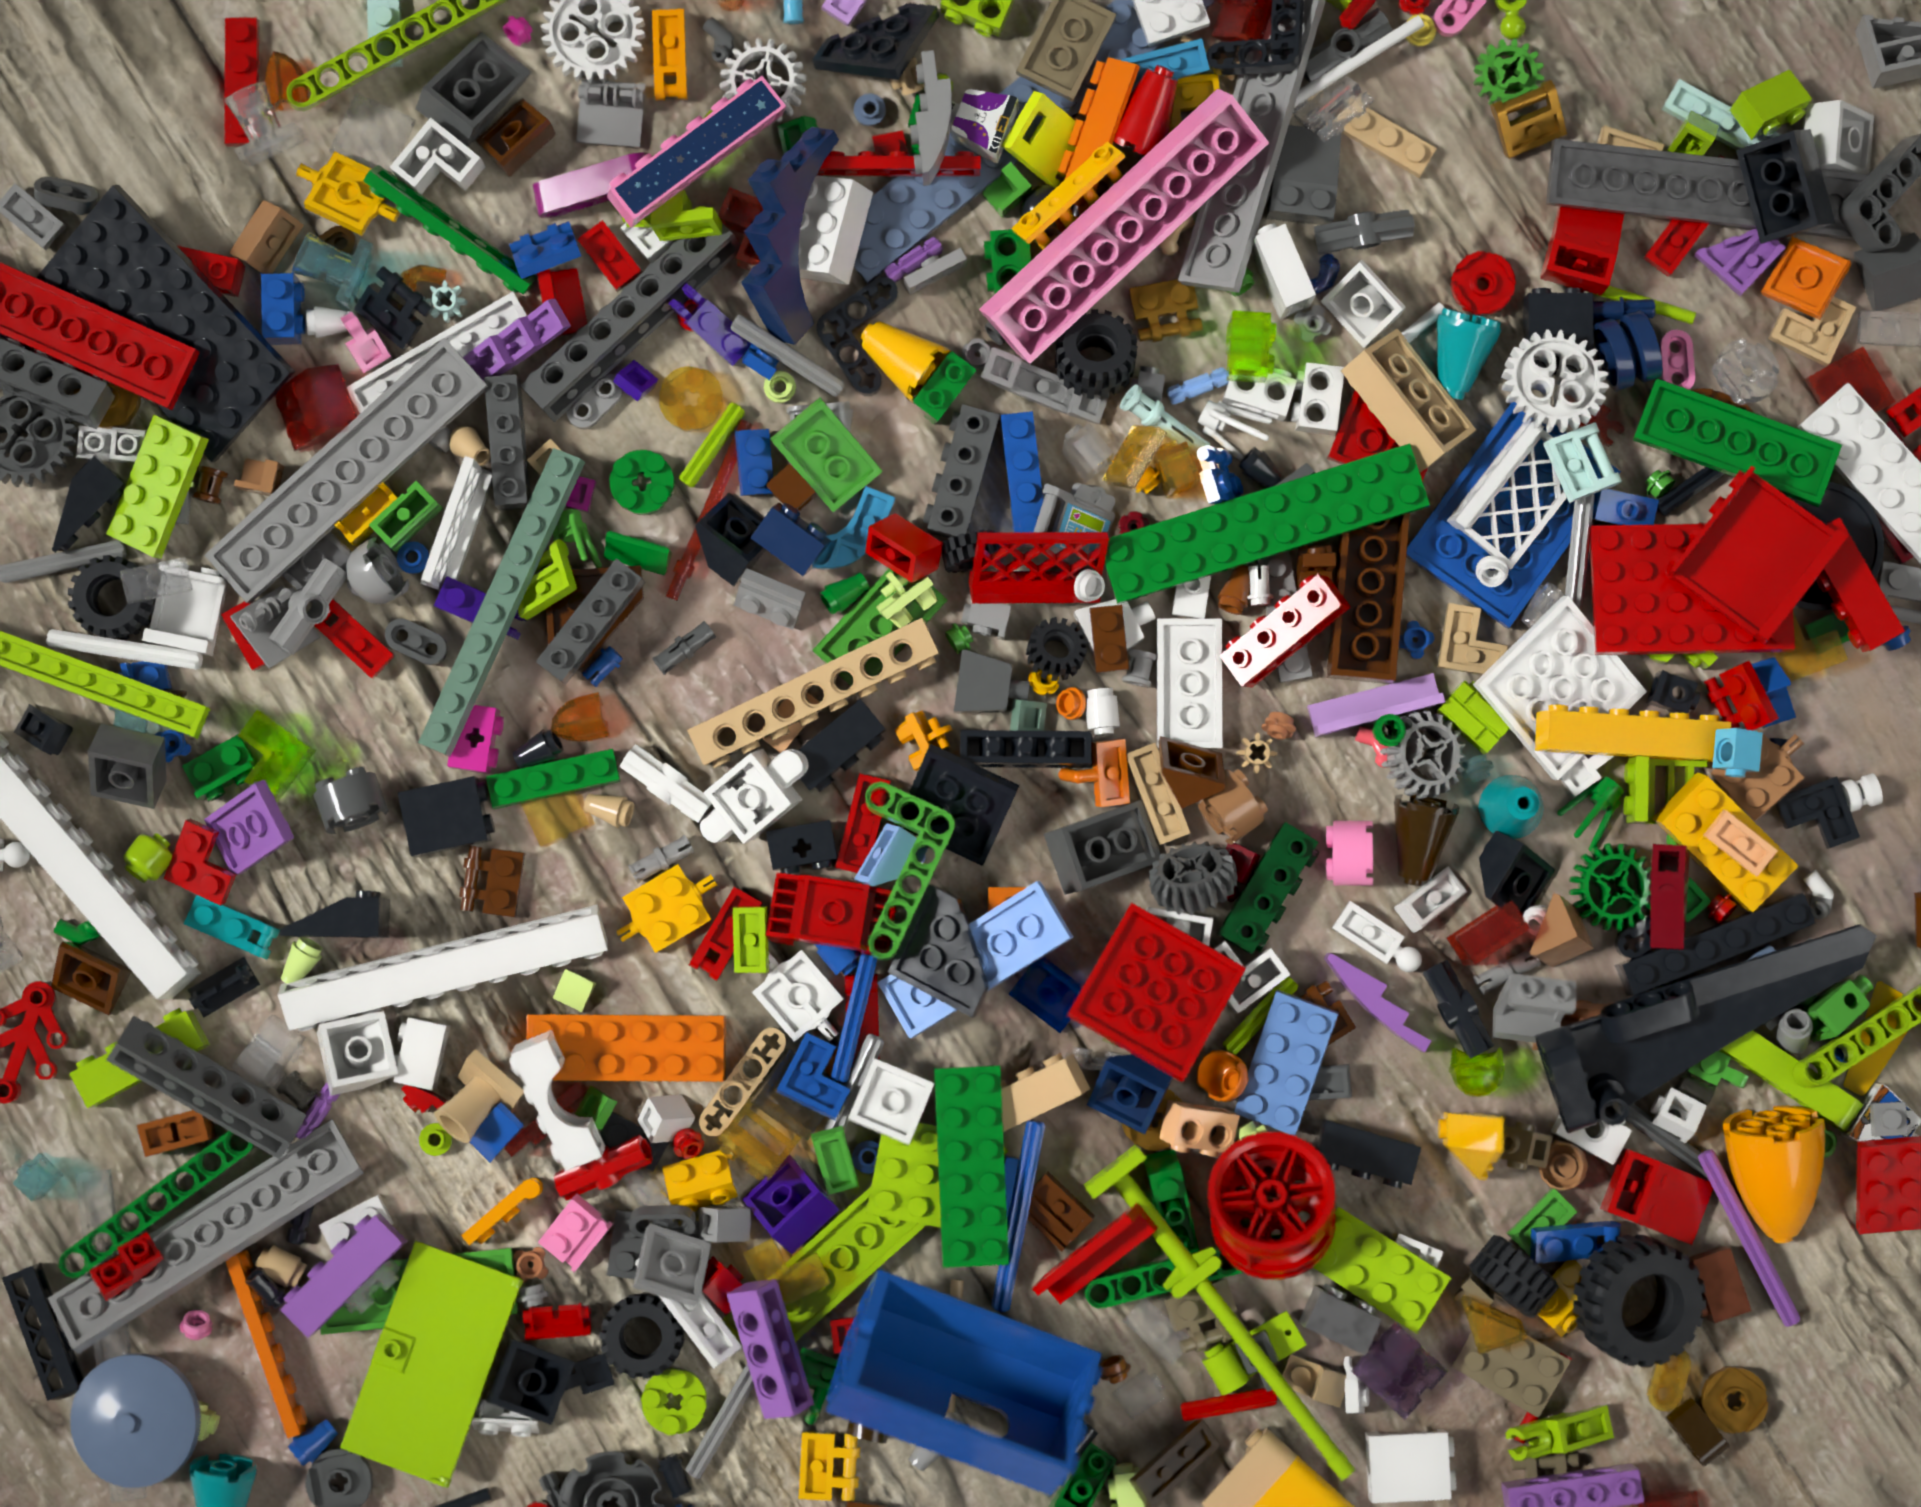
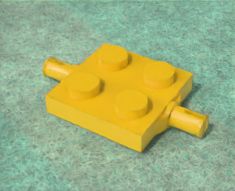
M335 151L328 163L319 171L303 163L299 165L300 168L298 167L296 176L312 182V190L304 202L305 209L363 236L371 220L378 214L394 223L397 221L400 212L396 208L385 204L384 199L372 193L369 189L370 186L363 181L371 168Z
M676 864L669 870L623 896L622 898L631 912L632 922L616 930L618 936L630 930V932L620 937L621 941L624 942L640 933L648 940L654 952L657 953L712 920L703 905L701 895L718 886L716 881L705 887L703 886L714 879L713 876L710 874L694 884V882L686 877L680 865Z

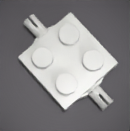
M800 950L790 960L780 964L769 952V961L771 962L769 964L770 973L765 981L752 993L794 1042L805 1032L816 1027L830 1042L833 1037L825 1028L834 1037L839 1032L836 1031L827 1018L831 1010L843 1001L844 998L803 950Z

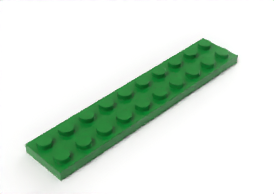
M1409 443L1111 537L1108 541L1105 566L1118 605L1429 507L1430 504Z

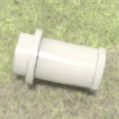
M1258 565L1249 566L1250 595L1247 596V599L1251 600V606L1271 605L1270 599L1273 598V594H1270L1269 565H1261L1260 579L1258 578Z

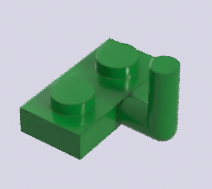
M802 1347L799 1356L808 1386L814 1390L812 1395L814 1404L808 1407L805 1421L807 1424L813 1425L817 1422L838 1360Z

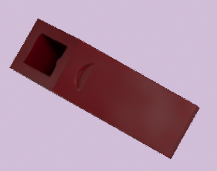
M1653 844L1650 948L1684 950L1690 853L1686 845Z

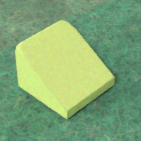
M565 969L553 999L583 1012L596 983L569 969Z

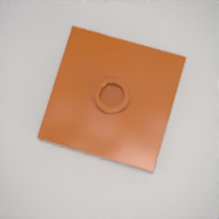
M1792 236L1761 291L1762 295L1821 320L1850 269L1851 261Z

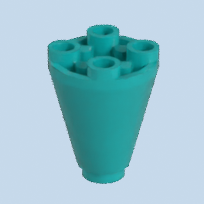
M1443 308L1442 313L1438 315L1437 380L1451 398L1464 400L1465 392L1469 393L1500 336L1501 322L1478 315H1473L1472 320H1470L1471 315Z

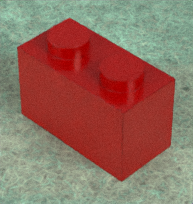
M894 513L869 526L865 553L913 583L939 569L943 543Z

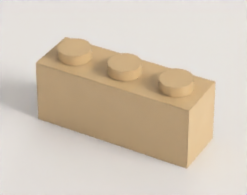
M1058 1053L1044 1060L1045 1067L1035 1071L1033 1066L1015 1074L1017 1081L1008 1085L1005 1079L1001 1081L1003 1132L1090 1090L1074 1054L1063 1058L1061 1053Z

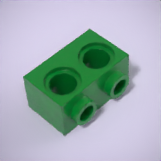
M1012 229L990 231V240L984 241L985 260H991L992 272L986 273L987 292H994L995 295L1004 286L1000 281L1002 276L1005 274L1016 275L1031 262L1030 244L1016 235ZM1009 242L1015 246L1016 251L1009 256L1002 255L998 251L999 245Z

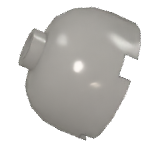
M373 537L351 552L346 564L347 586L355 596H359L367 602L385 604L406 593L409 588V580L403 582L400 572L404 571L397 563V554L384 541L377 544L375 542L377 538Z

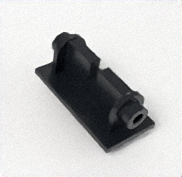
M242 957L189 988L188 992L191 995L189 1001L194 1009L198 1008L203 1018L261 984L246 958Z

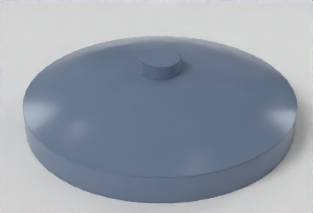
M130 1353L101 1363L84 1378L72 1403L70 1426L77 1452L93 1473L117 1486L141 1488L154 1485L171 1477L185 1465L192 1455L199 1438L201 1413L192 1385L177 1367L155 1355Z

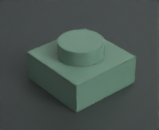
M1013 699L1010 730L1044 731L1047 703Z

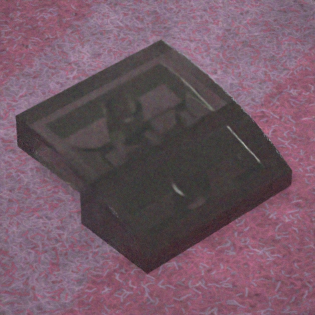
M786 1049L750 1102L779 1124L808 1141L825 1116L777 1093V1088L796 1053L792 1049ZM826 1072L823 1073L822 1076L834 1082H837L833 1080L831 1076H829Z

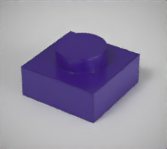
M633 360L617 373L613 382L638 402L654 389L659 379L637 361Z

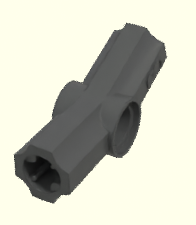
M1409 209L1381 214L1369 211L1348 216L1347 220L1314 226L1318 253L1321 255L1353 248V250L1367 249L1378 246L1382 242L1409 239L1414 236L1415 225L1413 215L1410 214Z

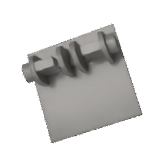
M582 79L581 85L578 88L580 104L576 143L640 148L646 84L605 81L602 84L600 80H593L592 84H590L587 79Z
M280 586L230 616L268 669L291 656V654L271 642L269 637L288 611V602L291 595L296 592L295 588L288 589ZM314 627L297 651L320 638Z

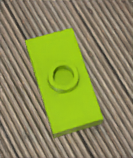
M768 906L733 907L734 973L769 972V944L766 937Z

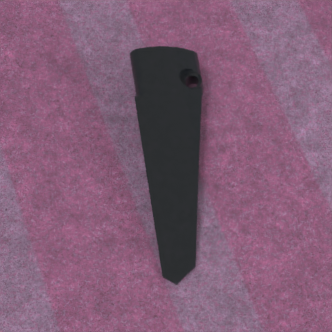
M1861 924L1611 1003L1603 1007L1599 1015L1535 1035L1543 1068L1566 1132L1572 1133L1594 1126L1602 1120L1612 1126L1623 1123L1629 1115V1106L1738 1038L1862 969L1877 935ZM1615 1102L1613 1105L1606 1107L1608 1104Z

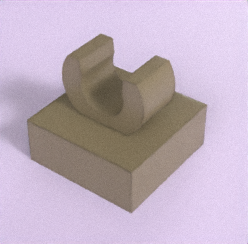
M1470 1270L1462 1278L1461 1288L1456 1291L1454 1300L1458 1302L1464 1296L1470 1297L1472 1303L1466 1308V1312L1472 1314L1477 1310L1478 1305L1483 1310L1488 1308L1494 1302L1495 1293Z

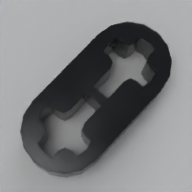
M1651 914L1647 915L1644 920L1637 921L1634 927H1627L1617 935L1615 948L1621 956L1636 958L1652 949L1650 948V935L1648 936L1646 932L1651 927ZM1627 935L1630 938L1641 935L1643 938L1635 944L1637 949L1635 952L1632 949L1625 950L1623 947L1627 942L1625 938Z

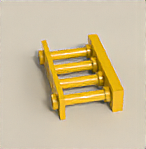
M1108 141L1103 146L1097 148L1090 158L1030 212L1025 213L1019 222L1011 228L1013 232L1026 243L1030 244L1035 240L1042 250L1045 249L1052 242L1044 231L1057 218L1067 228L1076 220L1069 211V208L1083 196L1089 206H1091L1100 198L1093 189V186L1107 174L1113 184H1115L1124 176L1116 166L1125 158L1123 152Z

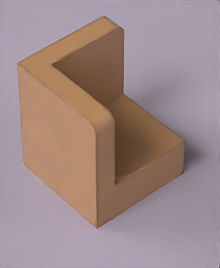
M245 459L241 480H235L234 486L242 491L270 496L280 487L284 466L277 461L265 459V462Z

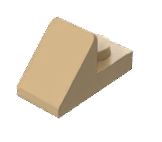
M1290 1354L1284 1365L1282 1376L1292 1389L1309 1396L1312 1400L1340 1408L1345 1395V1379H1347V1375Z

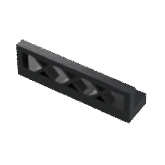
M42 1263L29 1266L3 1277L2 1280L47 1401L78 1390L84 1377L74 1350L48 1300L53 1293ZM23 1277L30 1295L29 1298L17 1293L13 1280ZM21 1301L26 1303L24 1309L22 1307ZM31 1306L36 1311L41 1325L40 1329L29 1325L26 1318ZM32 1332L37 1334L36 1339H34ZM42 1336L47 1341L52 1355L51 1360L41 1356L39 1353L38 1345ZM43 1363L49 1365L48 1368H47V1370L45 1369V1366H44ZM53 1368H57L63 1388L53 1391L49 1380Z

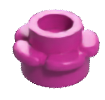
M510 16L508 18L509 22L503 26L504 33L508 39L518 47L523 43L527 44L530 42V34L532 33L530 24L523 17L516 19L514 16Z

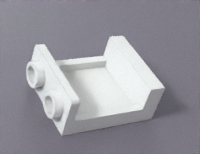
M170 561L169 566L159 565L158 571L161 572V578L154 605L155 608L150 628H144L142 641L153 645L196 651L203 655L213 656L228 587L227 580L220 577L219 571L201 567V572L198 573L189 571V565Z
M1437 1429L1436 1432L1394 1434L1365 1432L1368 1499L1372 1503L1451 1500V1490H1456L1455 1470H1450L1449 1457H1454L1455 1451L1453 1437H1448L1447 1431Z

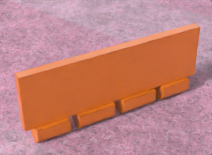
M1109 57L1106 63L1096 62L1089 83L1098 86L1097 90L1087 89L1079 114L1086 116V121L1076 119L1068 141L1069 145L1076 147L1075 152L1065 150L1058 172L1066 175L1065 179L1090 158L1097 148L1103 146L1107 141L1113 144L1116 131L1140 68L1139 65ZM1099 181L1093 186V189H1097Z

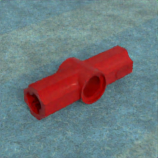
M641 1135L612 1148L605 1146L602 1157L568 1171L563 1169L555 1173L553 1177L555 1188L560 1197H563L566 1201L572 1199L576 1194L581 1195L596 1187L599 1190L608 1188L620 1181L625 1174L650 1164L653 1161L651 1147L648 1141L642 1138Z

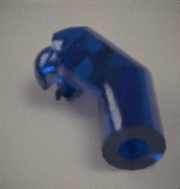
M1327 253L1320 257L1318 276L1310 279L1316 294L1332 288L1336 282L1340 271V263L1332 254Z

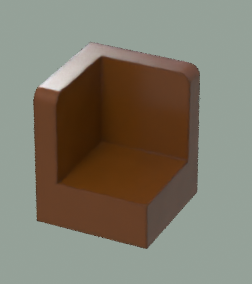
M790 463L767 483L768 489L783 505L784 503L790 504L799 512L817 497L814 489Z

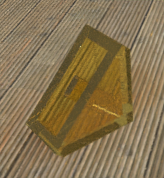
M1465 1294L1462 1296L1463 1309L1479 1354L1525 1340L1527 1333L1521 1319Z

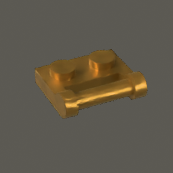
M1552 80L1545 81L1540 84L1541 87L1506 102L1497 101L1490 105L1497 124L1504 155L1508 158L1567 135L1557 90ZM1544 99L1546 100L1547 106L1509 121L1508 114Z

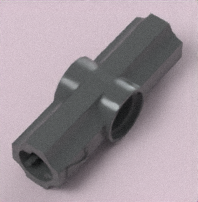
M1377 7L1365 15L1354 29L1342 28L1337 30L1333 37L1311 50L1303 75L1309 83L1313 82L1332 68L1392 32L1393 30L1385 14ZM1341 40L1349 41L1353 49L1349 52H1341L1337 48L1336 43Z

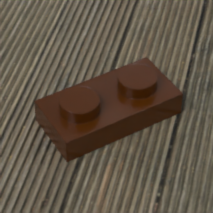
M1122 605L1089 608L1096 674L1129 670Z

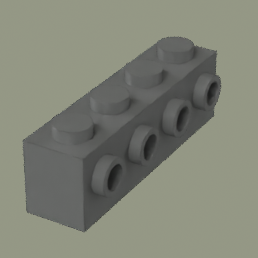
M963 404L960 413L954 411L949 430L955 431L952 443L945 442L940 460L946 462L943 474H936L932 487V492L937 493L934 505H927L923 522L928 524V533L946 538L957 537L961 533L967 534L999 423V414Z

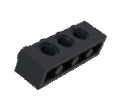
M961 730L960 757L975 765L987 768H1090L1091 731Z

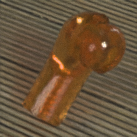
M419 264L402 271L400 276L404 278L403 282L415 291L417 289V282L421 281L442 285L446 278V269Z

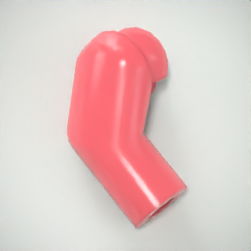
M1359 726L1355 741L1372 746L1377 754L1375 763L1383 767L1381 765L1384 761H1387V755L1381 754L1380 751L1388 748V746L1380 744L1373 737L1372 729Z

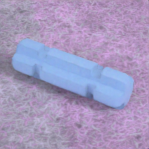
M1221 367L1213 370L1210 375L1205 373L1184 381L1181 386L1176 384L1169 387L1167 395L1170 402L1175 405L1183 402L1186 397L1191 399L1212 391L1215 386L1219 388L1227 385L1229 376L1225 368Z

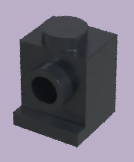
M1661 670L1655 674L1646 704L1673 713H1688L1689 709H1696L1701 692L1696 691L1698 683ZM1675 687L1682 690L1683 695L1681 699H1676L1673 696V689Z

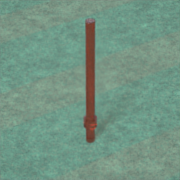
M740 420L736 431L750 430L752 424L745 420ZM735 434L698 521L721 500L736 465ZM696 527L692 532L681 560H677L672 571L675 575L665 597L673 601H678L686 580L691 578L695 569L693 563L701 547Z

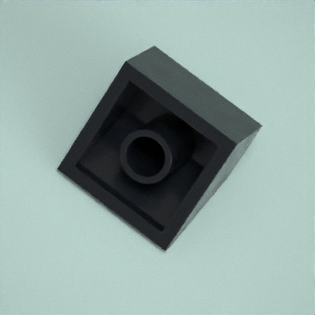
M509 1339L486 1403L552 1425L575 1362L517 1340Z

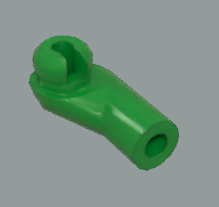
M60 919L54 928L55 934L77 945H84L101 936L89 920L76 926Z

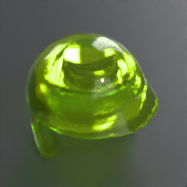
M1498 1047L1492 1053L1479 1054L1470 1060L1465 1052L1458 1050V1048H1452L1449 1073H1451L1452 1080L1460 1092L1467 1096L1479 1098L1492 1094L1500 1087L1505 1072L1502 1047Z

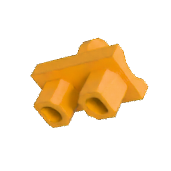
M923 710L905 716L906 721L895 728L897 737L902 744L915 739L920 748L919 751L909 755V761L914 771L919 770L930 744L941 749L950 746L945 735L953 730L950 724L941 727L936 717L927 720Z

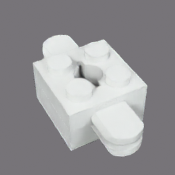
M764 749L751 752L703 792L715 807L700 823L703 837L710 842L717 843L725 841L735 833L743 844L755 840L803 800L792 785L808 770L809 766L806 756L797 749H789L781 752L771 760Z

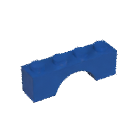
M1033 411L1004 414L1000 416V425L1008 477L1013 532H1033L1043 503Z

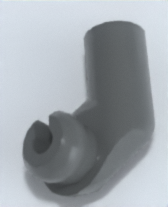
M712 16L705 22L703 29L714 38L713 59L718 63H725L726 58L732 59L734 55V36Z

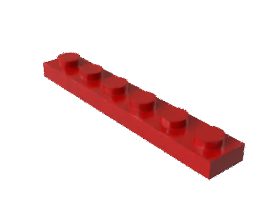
M831 151L825 158L817 176H922V174L916 175L914 156H909V152L894 151L890 153V156H877L876 152L862 151L858 152V156H845L844 152ZM970 151L955 152V156H944L936 176H980L981 156H974V153Z

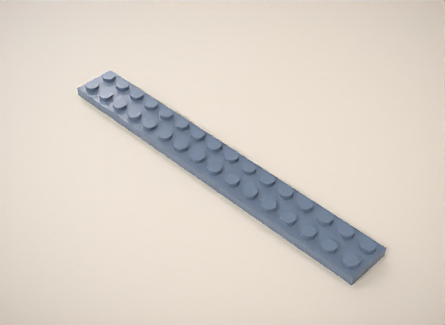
M1114 0L1105 9L1117 14L1116 19L1074 102L1021 76L999 94L1018 98L1019 110L1014 123L1033 91L1045 94L1070 117L1074 118L1079 114L1087 89L1097 90L1098 86L1089 83L1097 61L1106 63L1108 57L1120 60L1155 51L1168 41L1149 47L1133 1ZM1218 0L1202 1L1205 9L1207 10ZM1035 116L1023 136L1025 141L1029 142L1043 116ZM950 133L945 156H955V152L970 151L974 153V156H981L955 142ZM1003 149L998 164L981 156L980 176H935L932 183L927 186H923L922 176L895 177L872 196L853 268L869 284L884 272L885 267L898 261L899 258L908 253L1001 176V169L1011 162L1015 166L1020 161Z

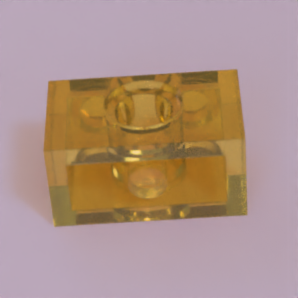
M1173 440L1159 446L1160 450L1155 454L1152 463L1155 471L1159 472L1158 479L1166 498L1195 488L1201 477L1187 441L1178 444L1177 440Z

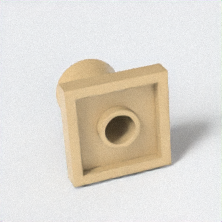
M475 1049L467 1057L457 1076V1079L465 1087L438 1108L434 1114L439 1124L451 1136L463 1143H469L481 1123L500 1102L513 1113L522 1099L524 1091Z

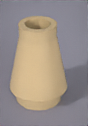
M460 426L450 434V449L453 454L462 458L465 456L473 458L480 466L485 465L490 460V451L486 448L474 428Z
M589 793L585 799L583 810L616 828L620 826L627 827L633 816L634 802L628 801L627 797Z

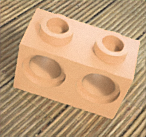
M1168 1100L1160 1139L1170 1143V1149L1189 1153L1190 1148L1200 1149L1199 1153L1203 1155L1218 1157L1219 1152L1223 1153L1234 1143L1240 1115L1226 1108ZM1188 1122L1186 1131L1181 1134L1183 1125ZM1216 1127V1133L1210 1138L1212 1129Z

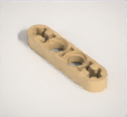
M770 1027L764 1029L757 1036L706 1106L699 1118V1126L706 1135L718 1136L727 1130L783 1053L787 1039L780 1029ZM776 1033L779 1036L777 1042L780 1044V1048L778 1050L776 1048L769 1050L766 1056L771 1057L772 1060L767 1064L765 1059L760 1055L754 1054L753 1050L757 1047L761 1052L766 1046V1041L763 1040L764 1036H772ZM749 1059H756L761 1063L762 1072L756 1078L747 1077L743 1071V1066ZM733 1085L742 1090L743 1098L738 1104H729L725 1100L724 1092L727 1087ZM719 1100L725 1108L733 1110V1113L729 1117L724 1112L719 1120L723 1124L720 1129L714 1127L710 1130L707 1128L709 1121L705 1118L708 1114L714 1116L720 1108L714 1106V1104Z

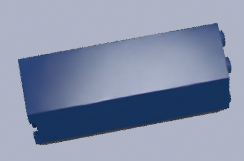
M878 1269L861 1297L857 1307V1314L844 1339L827 1394L828 1404L826 1412L1051 1496L1058 1486L1063 1487L1069 1473L1074 1474L1078 1466L1080 1455L1076 1454L1078 1444H1082L1088 1426L1083 1424L1084 1414H1090L1094 1405L1095 1396L1091 1395L1093 1385L1096 1386L1102 1374L1103 1367L1098 1366L1101 1353ZM951 1395L1000 1412L1008 1423L1007 1434L999 1438L946 1418L945 1415Z

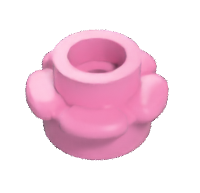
M192 1310L184 1315L179 1328L181 1333H185L187 1338L201 1340L211 1334L212 1321L206 1312Z

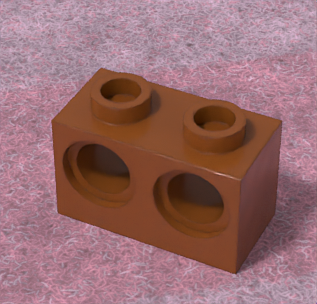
M194 1110L137 1125L145 1157L217 1138L213 1121Z

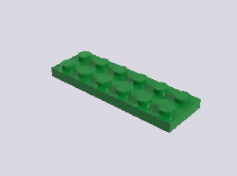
M1656 378L1633 437V441L1733 477L1740 470L1746 473L1752 465L1755 468V474L1784 495L1819 507L1842 447L1839 443Z
M1000 1065L934 1068L942 1267L1009 1265Z

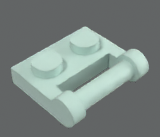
M1596 422L1547 440L1543 444L1569 503L1601 490L1609 489L1622 482L1619 473L1614 472L1597 433L1600 431ZM1583 439L1586 440L1602 475V478L1599 480L1581 443Z

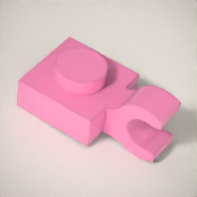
M352 312L340 318L353 338L345 343L363 373L391 357L373 327L365 331L358 318Z

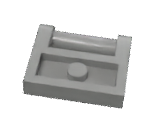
M1883 561L1877 583L1886 599L1887 597L1921 603V568ZM1891 606L1898 620L1921 624V611Z

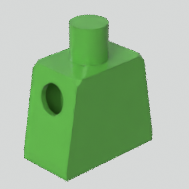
M1860 974L1853 981L1849 979L1835 983L1816 997L1810 1005L1802 1009L1812 1020L1813 1029L1810 1039L1813 1042L1837 1037L1870 1006V1002L1865 996L1873 990V985L1868 978Z

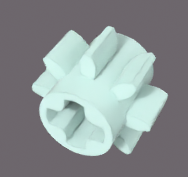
M443 281V287L438 289L433 286L430 287L433 292L432 298H428L425 301L431 306H435L431 312L433 318L441 314L445 322L449 323L450 317L454 315L462 317L459 311L460 306L466 305L467 301L464 298L457 297L462 291L459 285L452 290L447 281ZM445 297L450 299L452 304L447 307L440 300Z

